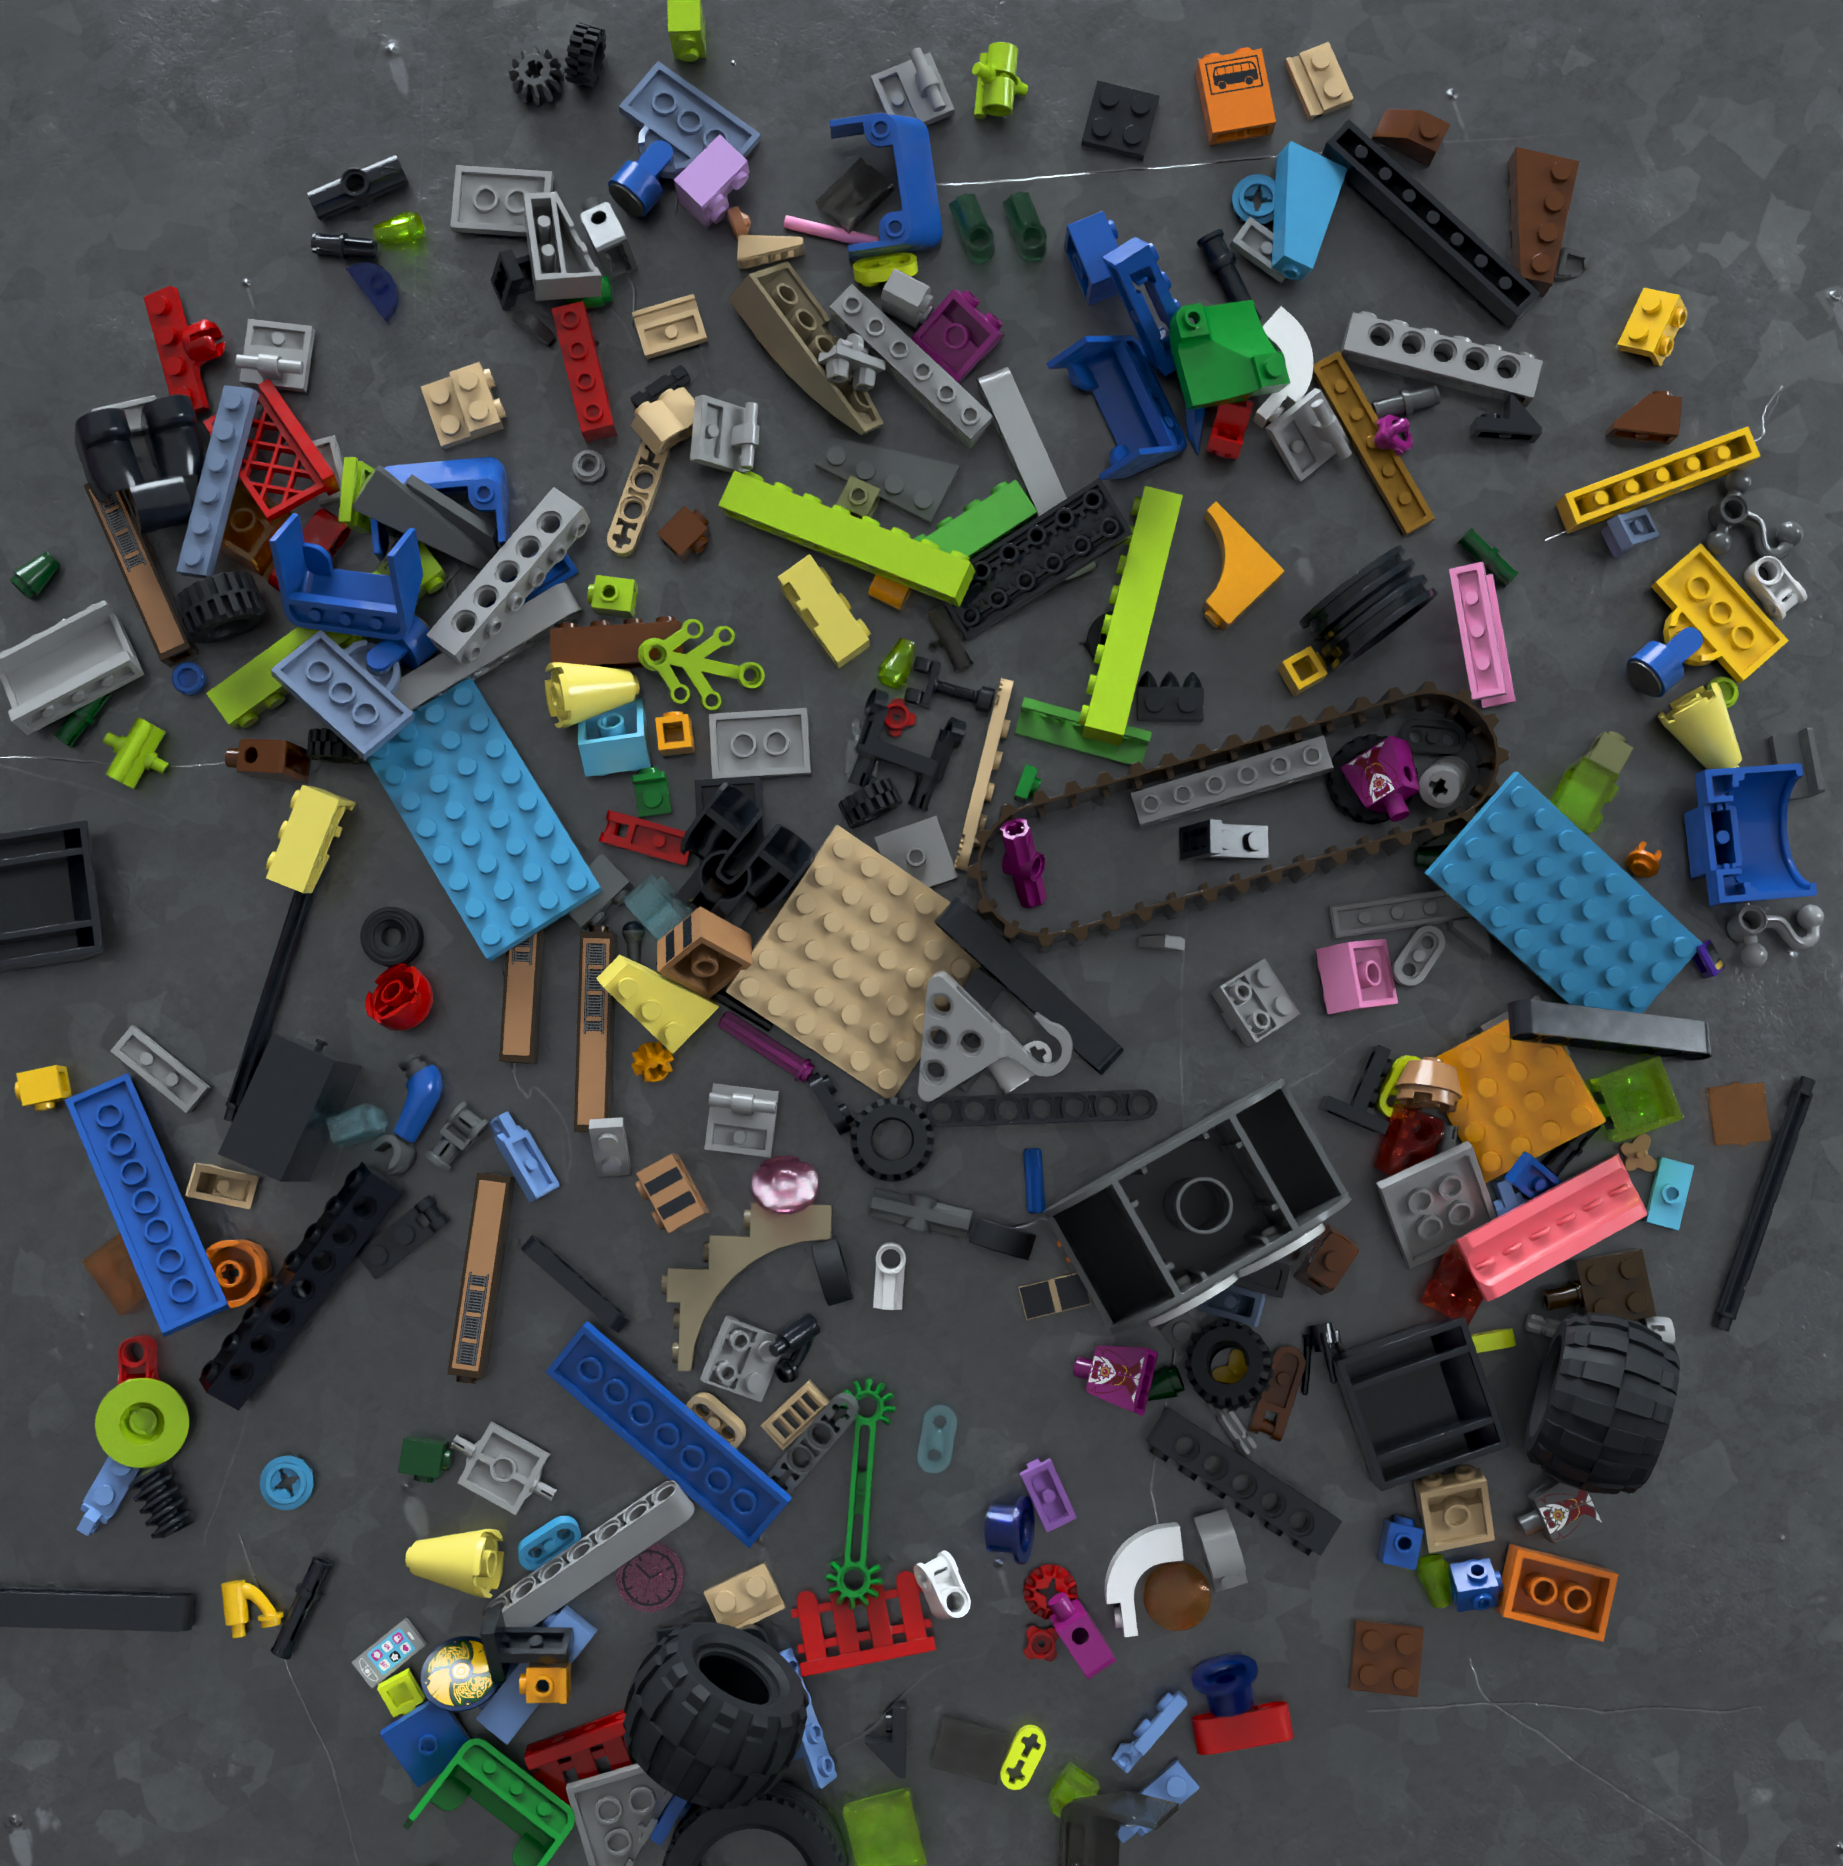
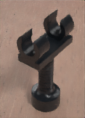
M916 656L913 670L921 674L930 675L926 692L907 687L904 696L905 702L929 709L933 693L938 692L942 695L972 702L975 704L976 711L989 714L995 694L994 688L982 686L980 690L971 691V689L968 690V688L965 689L962 686L943 683V681L938 680L941 662Z

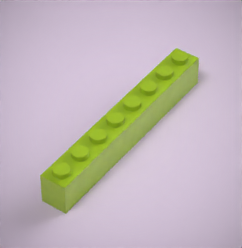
M734 470L718 505L727 517L960 607L975 574L974 567L969 561L970 558L965 554L952 550L951 554L939 550L940 546L930 540L922 539L921 542L911 539L907 532L899 528L892 527L891 531L880 527L881 524L870 517L863 516L862 519L851 516V512L842 506L833 505L830 508L821 504L822 501L811 494L804 493L802 497L792 493L793 490L782 483L775 482L773 486L763 482L764 479L754 472L746 471L745 474Z
M1145 486L1142 497L1135 496L1131 515L1137 517L1135 525H1129L1133 535L1123 543L1128 545L1129 549L1127 556L1120 555L1116 574L1122 575L1120 585L1113 584L1108 603L1113 604L1114 609L1112 615H1105L1101 630L1102 634L1107 635L1105 645L1098 644L1093 662L1099 665L1097 676L1090 674L1086 694L1092 695L1090 705L1082 706L1078 724L1084 725L1082 737L1117 746L1121 745L1183 497L1181 494Z
M418 541L423 577L418 599L426 593L433 594L444 586V580L449 577L421 541ZM388 562L372 574L390 576ZM297 627L206 693L230 726L236 730L240 728L246 729L258 720V715L267 708L269 710L274 709L284 702V696L289 691L272 677L271 669L319 630ZM323 631L343 650L355 642L365 640L364 638L366 637Z

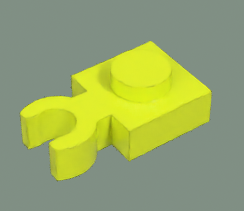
M409 1668L379 1683L377 1687L393 1718L400 1714L406 1715L417 1708L418 1704L424 1702L425 1696Z

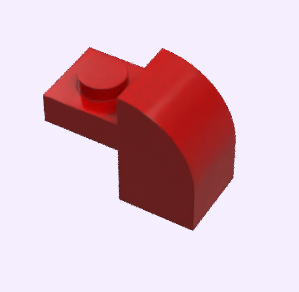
M1246 400L1218 405L1206 447L1207 452L1237 460L1252 411V401Z

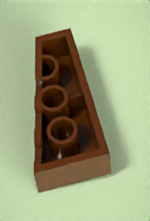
M1516 147L1508 160V173H1510L1509 201H1511L1510 232H1512L1511 267L1541 293L1539 296L1544 297L1553 285L1580 161Z

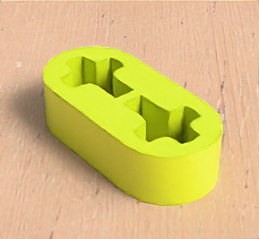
M1513 1328L1471 1334L1477 1353L1516 1346Z
M1025 1725L1020 1728L1001 1763V1781L1008 1789L1020 1790L1029 1783L1045 1751V1735L1038 1726ZM1032 1733L1036 1734V1741L1039 1746H1032L1027 1755L1023 1754L1025 1742L1022 1738L1024 1736L1029 1738ZM1020 1759L1023 1761L1021 1773L1024 1776L1022 1778L1016 1777L1012 1781L1009 1779L1010 1775L1007 1768L1014 1769Z

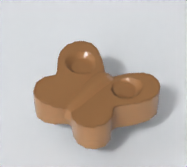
M1639 1134L1630 1143L1626 1142L1619 1145V1152L1626 1158L1623 1164L1627 1171H1634L1636 1168L1645 1172L1656 1170L1657 1163L1647 1152L1651 1143V1138L1648 1134Z

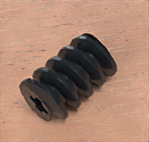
M166 1462L135 1476V1479L128 1485L129 1490H141L134 1497L135 1502L146 1501V1504L139 1510L140 1514H152L145 1522L146 1527H158L151 1534L152 1539L165 1538L194 1523H183V1519L190 1513L189 1510L177 1511L178 1506L184 1499L182 1497L171 1498L178 1489V1486L165 1485L172 1478V1473L160 1474V1471L167 1465Z

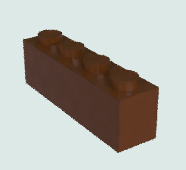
M663 616L656 618V622L643 623V620L638 618L625 619L623 624L610 625L609 621L604 620L593 621L590 623L591 626L578 627L577 623H560L558 628L549 629L551 663L561 662L621 669L644 668L638 658V650L641 644L649 638L665 640L682 628L681 620L675 621V617ZM685 642L674 649L673 652L685 654ZM656 648L649 651V658L652 661L659 658V651Z

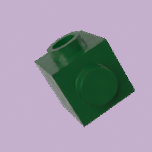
M417 1436L404 1438L398 1473L414 1475V1481L433 1483L434 1478L442 1477L445 1471H449L451 1468L453 1451L448 1450L450 1441Z

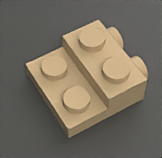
M480 362L449 372L450 377L421 386L443 450L504 429L501 418L506 417L502 402L500 398L494 400L491 388L496 387L490 369L484 370Z
M1461 1465L1455 1468V1473L1442 1475L1439 1472H1435L1422 1477L1421 1480L1414 1481L1417 1508L1422 1519L1425 1547L1428 1553L1495 1540L1487 1480L1480 1468L1475 1469L1472 1465Z

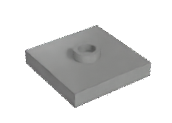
M937 816L874 837L879 853L929 888L958 879Z

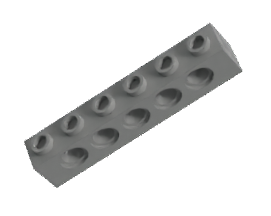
M853 284L829 306L831 320L848 336L852 333L862 336L864 347L869 349L868 355L885 360V371L967 448L971 449L992 428L993 415Z
M1365 311L1352 313L1340 351L1345 361L1488 398L1505 402L1511 394L1524 407H1527L1534 398L1543 363L1542 360L1535 359L1534 355L1527 352H1517L1515 354L1503 351V348L1496 344L1479 345L1472 343L1471 339L1464 336L1448 337L1440 335V332L1433 328L1417 329L1409 327V324L1402 320L1394 319L1389 322L1378 319L1375 314ZM1374 335L1382 337L1385 345L1377 346L1373 344L1370 337ZM1406 343L1413 345L1417 353H1406L1402 345ZM1434 352H1443L1447 356L1448 362L1438 361L1434 357ZM1465 360L1476 361L1480 370L1469 369ZM1497 368L1507 369L1511 374V378H1502L1498 374Z
M553 487L426 634L433 645L464 669L471 662L478 659L484 646L492 637L497 636L501 632L508 618L523 606L526 597L532 590L543 583L546 574L556 563L565 557L568 548L574 541L585 534L591 521L584 508ZM558 528L557 531L550 533L552 529ZM538 552L535 556L528 558L532 553ZM517 576L515 580L507 583L510 578ZM495 601L492 606L486 607L490 602ZM474 625L472 630L465 632L468 627Z
M1323 735L1131 793L1142 829L1330 773L1333 770V765Z

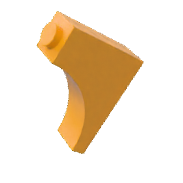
M1216 501L1207 509L1204 519L1214 531L1220 546L1222 558L1221 575L1216 589L1205 601L1202 609L1205 611L1204 617L1215 628L1220 626L1226 631L1281 579L1285 570Z

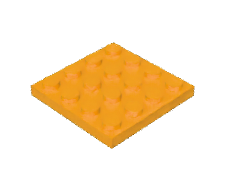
M1509 1018L1434 1057L1443 1060V1063L1457 1069L1462 1098L1458 1100L1456 1111L1446 1113L1453 1126H1459L1457 1134L1462 1143L1468 1141L1473 1146L1485 1183L1510 1171L1524 1151L1536 1158L1606 1121L1565 1047L1510 1039Z

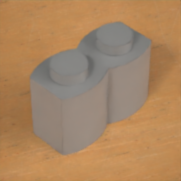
M894 269L882 290V311L918 329L920 324H923L929 318L934 309L931 306L934 299L930 295L931 287Z

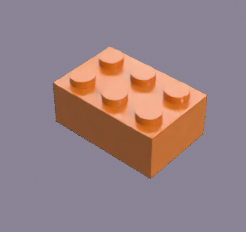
M1509 1544L1502 1574L1503 1591L1498 1592V1606L1495 1607V1611L1506 1618L1604 1642L1619 1574L1605 1567Z

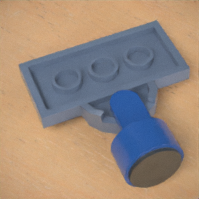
M657 61L619 105V113L641 128L638 139L640 158L636 162L626 161L608 182L609 193L615 202L626 212L637 217H644L663 196V189L658 182L659 178L675 179L719 134L745 159L761 141V134Z
M414 614L412 626L402 639H383L378 644L369 643L368 639L353 643L345 650L338 646L322 630H319L271 669V674L274 679L365 761L414 720V713L394 696L399 689L401 681L400 666L405 664L412 669H416L434 655L438 649L426 635L431 628L423 619Z

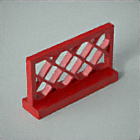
M267 379L258 384L260 391L258 392L257 405L260 404L264 411L261 420L253 419L251 427L258 429L255 439L247 440L246 447L252 448L248 460H242L241 467H245L243 471L240 468L238 478L267 521L271 522L324 492L331 496L340 491L333 471L270 379ZM216 415L203 421L204 427L210 436ZM265 429L280 433L277 444L261 441ZM258 449L274 451L270 464L255 461ZM281 453L295 455L296 459L293 468L277 465ZM252 469L268 471L264 484L249 480ZM274 473L290 475L286 488L271 485ZM297 477L311 479L314 483L313 486L304 491L293 489ZM268 492L284 495L282 503L269 510L265 504Z

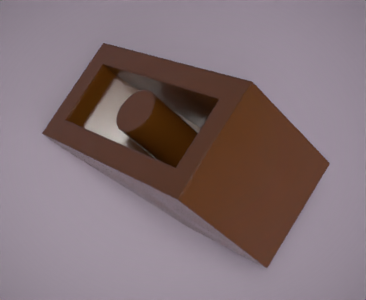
M1386 109L1372 139L1429 167L1450 124L1422 110Z
M1655 391L1652 394H1648L1615 420L1606 430L1605 437L1671 444L1679 436L1682 397L1672 396V393L1669 391Z

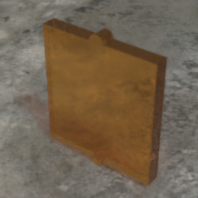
M1736 1081L1728 1086L1707 1087L1714 1145L1738 1143L1740 1146H1746L1747 1142L1771 1140L1764 1082L1740 1084Z

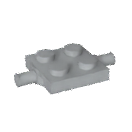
M494 1422L489 1424L482 1438L475 1444L465 1440L458 1434L454 1438V1442H452L450 1447L468 1456L465 1469L457 1482L458 1484L514 1515L519 1513L525 1500L533 1493L549 1502L552 1501L557 1489L540 1481L542 1469L550 1453Z

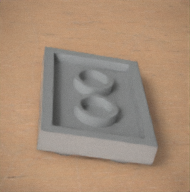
M456 165L450 224L452 232L527 237L524 221V194L553 192L554 175L552 171Z
M807 708L709 714L712 779L811 775Z

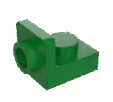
M658 767L640 769L639 775L632 776L640 819L673 814L668 778L664 771H658Z

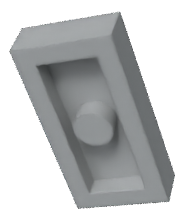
M1249 216L1229 246L1282 283L1286 277L1280 271L1272 268L1273 233Z
M623 1117L590 1119L589 1133L597 1177L630 1175L631 1162Z

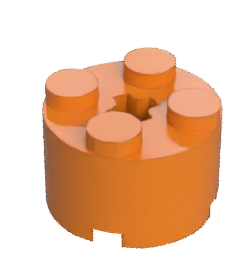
M235 1239L217 1242L206 1250L230 1308L252 1304L261 1297L264 1286L272 1278L273 1272L270 1258L261 1245L249 1240ZM238 1269L239 1276L230 1277V1271Z

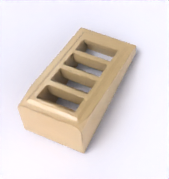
M738 236L737 261L739 269L752 268L802 256L805 252L802 237Z
M809 1379L760 1426L784 1450L807 1429L830 1400ZM805 1393L819 1406L815 1411L802 1398ZM795 1402L809 1415L806 1420L792 1407ZM785 1411L798 1422L799 1426L796 1429L782 1415ZM776 1420L790 1433L786 1439L773 1426Z

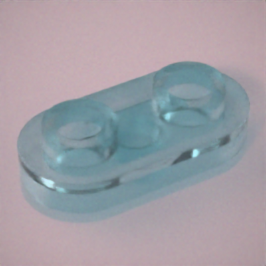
M932 1406L927 1410L923 1419L917 1458L921 1468L929 1473L944 1471L951 1461L957 1418L954 1411L948 1406ZM941 1415L946 1418L947 1423L944 1427L938 1428L934 1425L933 1421L936 1416ZM931 1449H937L941 1453V1457L937 1461H931L928 1458V1452Z

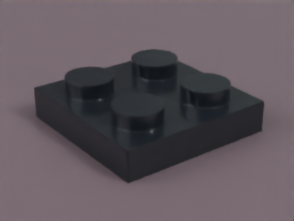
M1097 80L1081 145L1143 161L1160 96Z

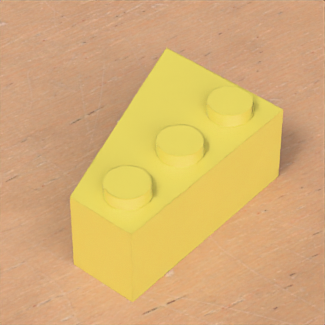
M810 554L778 576L781 592L838 669L870 647L868 636L871 635V632L860 618L855 620L849 611L852 607L841 592L837 594L831 585L832 580L822 566L819 567Z
M302 785L300 790H296L290 802V808L293 810L289 820L283 822L278 833L280 843L277 851H273L268 858L266 864L268 874L266 879L301 893H312L330 857L327 852L333 837L339 838L343 831V828L339 827L338 824L345 810L352 811L356 802L318 787Z
M619 955L596 978L603 988L672 1054L720 1007L712 998L708 999L684 985L622 955Z

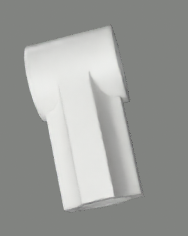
M886 1242L877 1251L873 1308L902 1310L906 1253L903 1247L896 1242ZM888 1249L896 1250L900 1254V1262L893 1267L886 1266L881 1259L884 1251Z

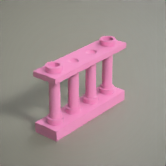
M1483 562L1451 568L1449 572L1472 700H1481L1483 709L1515 703L1516 699L1493 574L1486 575Z

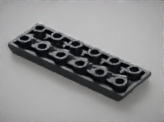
M1098 478L971 559L970 562L974 567L975 574L960 607L945 601L944 603L965 639L968 640L1127 541L1133 535V532L1101 478Z

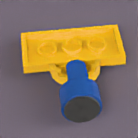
M1700 543L1651 585L1654 591L1672 609V612L1665 620L1663 629L1665 645L1657 641L1648 642L1627 661V672L1633 684L1644 694L1651 697H1662L1684 677L1682 663L1691 666H1704L1717 660L1739 684L1789 640Z

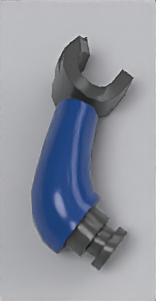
M419 1052L408 1055L399 1064L402 1071H407L405 1076L408 1079L406 1083L408 1094L400 1118L394 1128L395 1136L383 1135L370 1144L373 1151L385 1152L389 1147H393L394 1155L389 1164H387L386 1175L389 1176L404 1173L414 1165L417 1156L413 1143L417 1140L435 1109L443 1088L442 1074L435 1065L428 1066L425 1061H421L422 1056Z

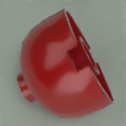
M401 963L388 968L375 980L378 986L372 994L368 991L366 996L365 1009L369 1017L389 1030L406 1031L416 1027L426 1019L433 1004L434 994L424 974L414 966L408 967L405 963Z

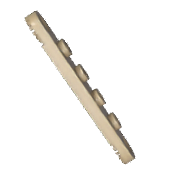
M1002 678L1000 680L959 845L958 854L960 855H957L954 868L967 871L976 833L978 830H984L987 815L981 814L984 801L991 803L995 783H991L989 780L992 770H999L1003 752L997 751L1000 738L1006 740L1011 720L1005 719L1014 683L1012 680Z

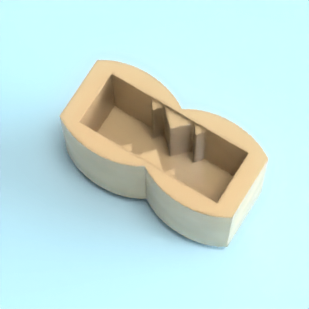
M684 387L674 391L670 388L663 392L657 401L642 403L634 411L635 418L630 426L655 455L661 454L678 442L692 436L695 400Z

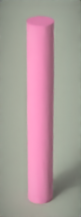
M787 215L783 225L785 229L849 244L880 241V237Z

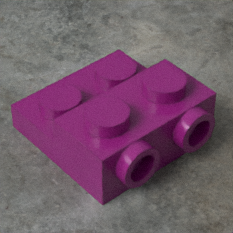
M953 289L911 339L957 383H960L980 359L987 357L1005 334L1000 330L1003 323L991 312L984 315L977 308L980 301L971 292L965 290L962 293L959 290Z

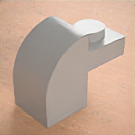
M1224 1508L1195 1517L1194 1521L1199 1541L1207 1560L1215 1592L1248 1583L1243 1555L1227 1509Z

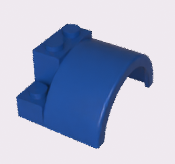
M1800 763L1709 769L1695 774L1698 807L1684 813L1691 878L1706 877L1710 906L1817 895L1816 882H1808L1798 872L1788 841V804L1795 783L1803 777V769Z

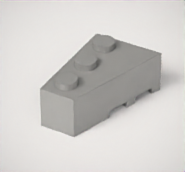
M557 192L524 194V221L536 301L601 296L602 275L588 255V249L585 243L581 242L575 231L574 223Z

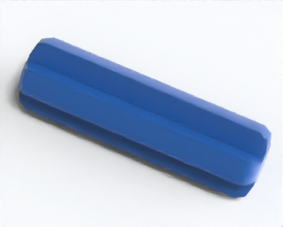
M1028 1148L1023 1152L1027 1211L1031 1214L1043 1213L1045 1211L1042 1151L1039 1148Z

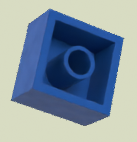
M1104 211L1068 224L1066 228L1064 250L1088 306L1119 294L1102 258L1119 247L1116 239H1118L1116 226L1112 219L1107 220Z

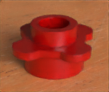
M893 699L892 703L887 706L889 710L884 724L887 726L890 736L898 737L904 728L915 724L916 715L909 712L903 699ZM894 715H899L900 719L894 720L893 717Z
M1035 1625L1028 1627L1026 1630L1028 1644L1024 1649L1026 1658L1029 1660L1037 1658L1045 1659L1048 1662L1054 1661L1057 1657L1055 1643L1059 1638L1056 1629L1053 1627L1047 1630L1038 1629ZM1041 1640L1045 1642L1043 1647L1038 1645V1642Z

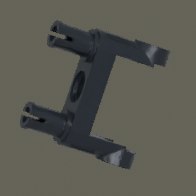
M874 688L866 701L864 709L866 719L855 747V753L858 754L848 782L864 788L869 785L876 762L881 760L916 772L915 775L918 777L907 804L927 811L936 783L940 784V781L943 780L953 749L960 745L964 737L966 722L951 717L944 730L940 729L931 757H924L879 740L889 710L886 707L889 693Z

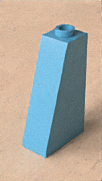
M1292 141L1283 148L1276 159L1272 268L1280 271L1288 279L1301 281L1313 270L1348 168Z

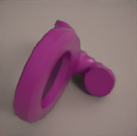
M1388 414L1376 421L1379 427L1374 438L1376 447L1385 450L1392 449L1397 456L1413 447V438L1409 430L1410 423L1407 419H1400L1395 415ZM1404 432L1407 440L1403 441L1397 434Z

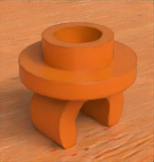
M1642 841L1634 851L1629 853L1626 865L1631 872L1639 877H1652L1659 871V860L1662 857V851L1657 850L1654 855L1645 851L1644 848L1647 844L1645 841Z

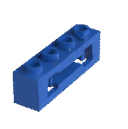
M1135 236L1102 258L1151 366L1166 376L1176 370L1170 346L1169 331L1165 330L1164 327L1158 329L1142 292L1135 289L1132 282L1137 284V286L1144 283L1160 321L1167 325L1168 330L1172 316L1181 308V305L1175 298H1172L1169 291L1172 284L1164 271H1160L1157 264L1159 260L1157 250L1150 242L1146 243Z

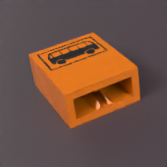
M1246 47L1226 55L1211 53L1205 55L1202 59H1198L1195 75L1209 146L1272 135L1276 118L1262 48L1252 50V48Z

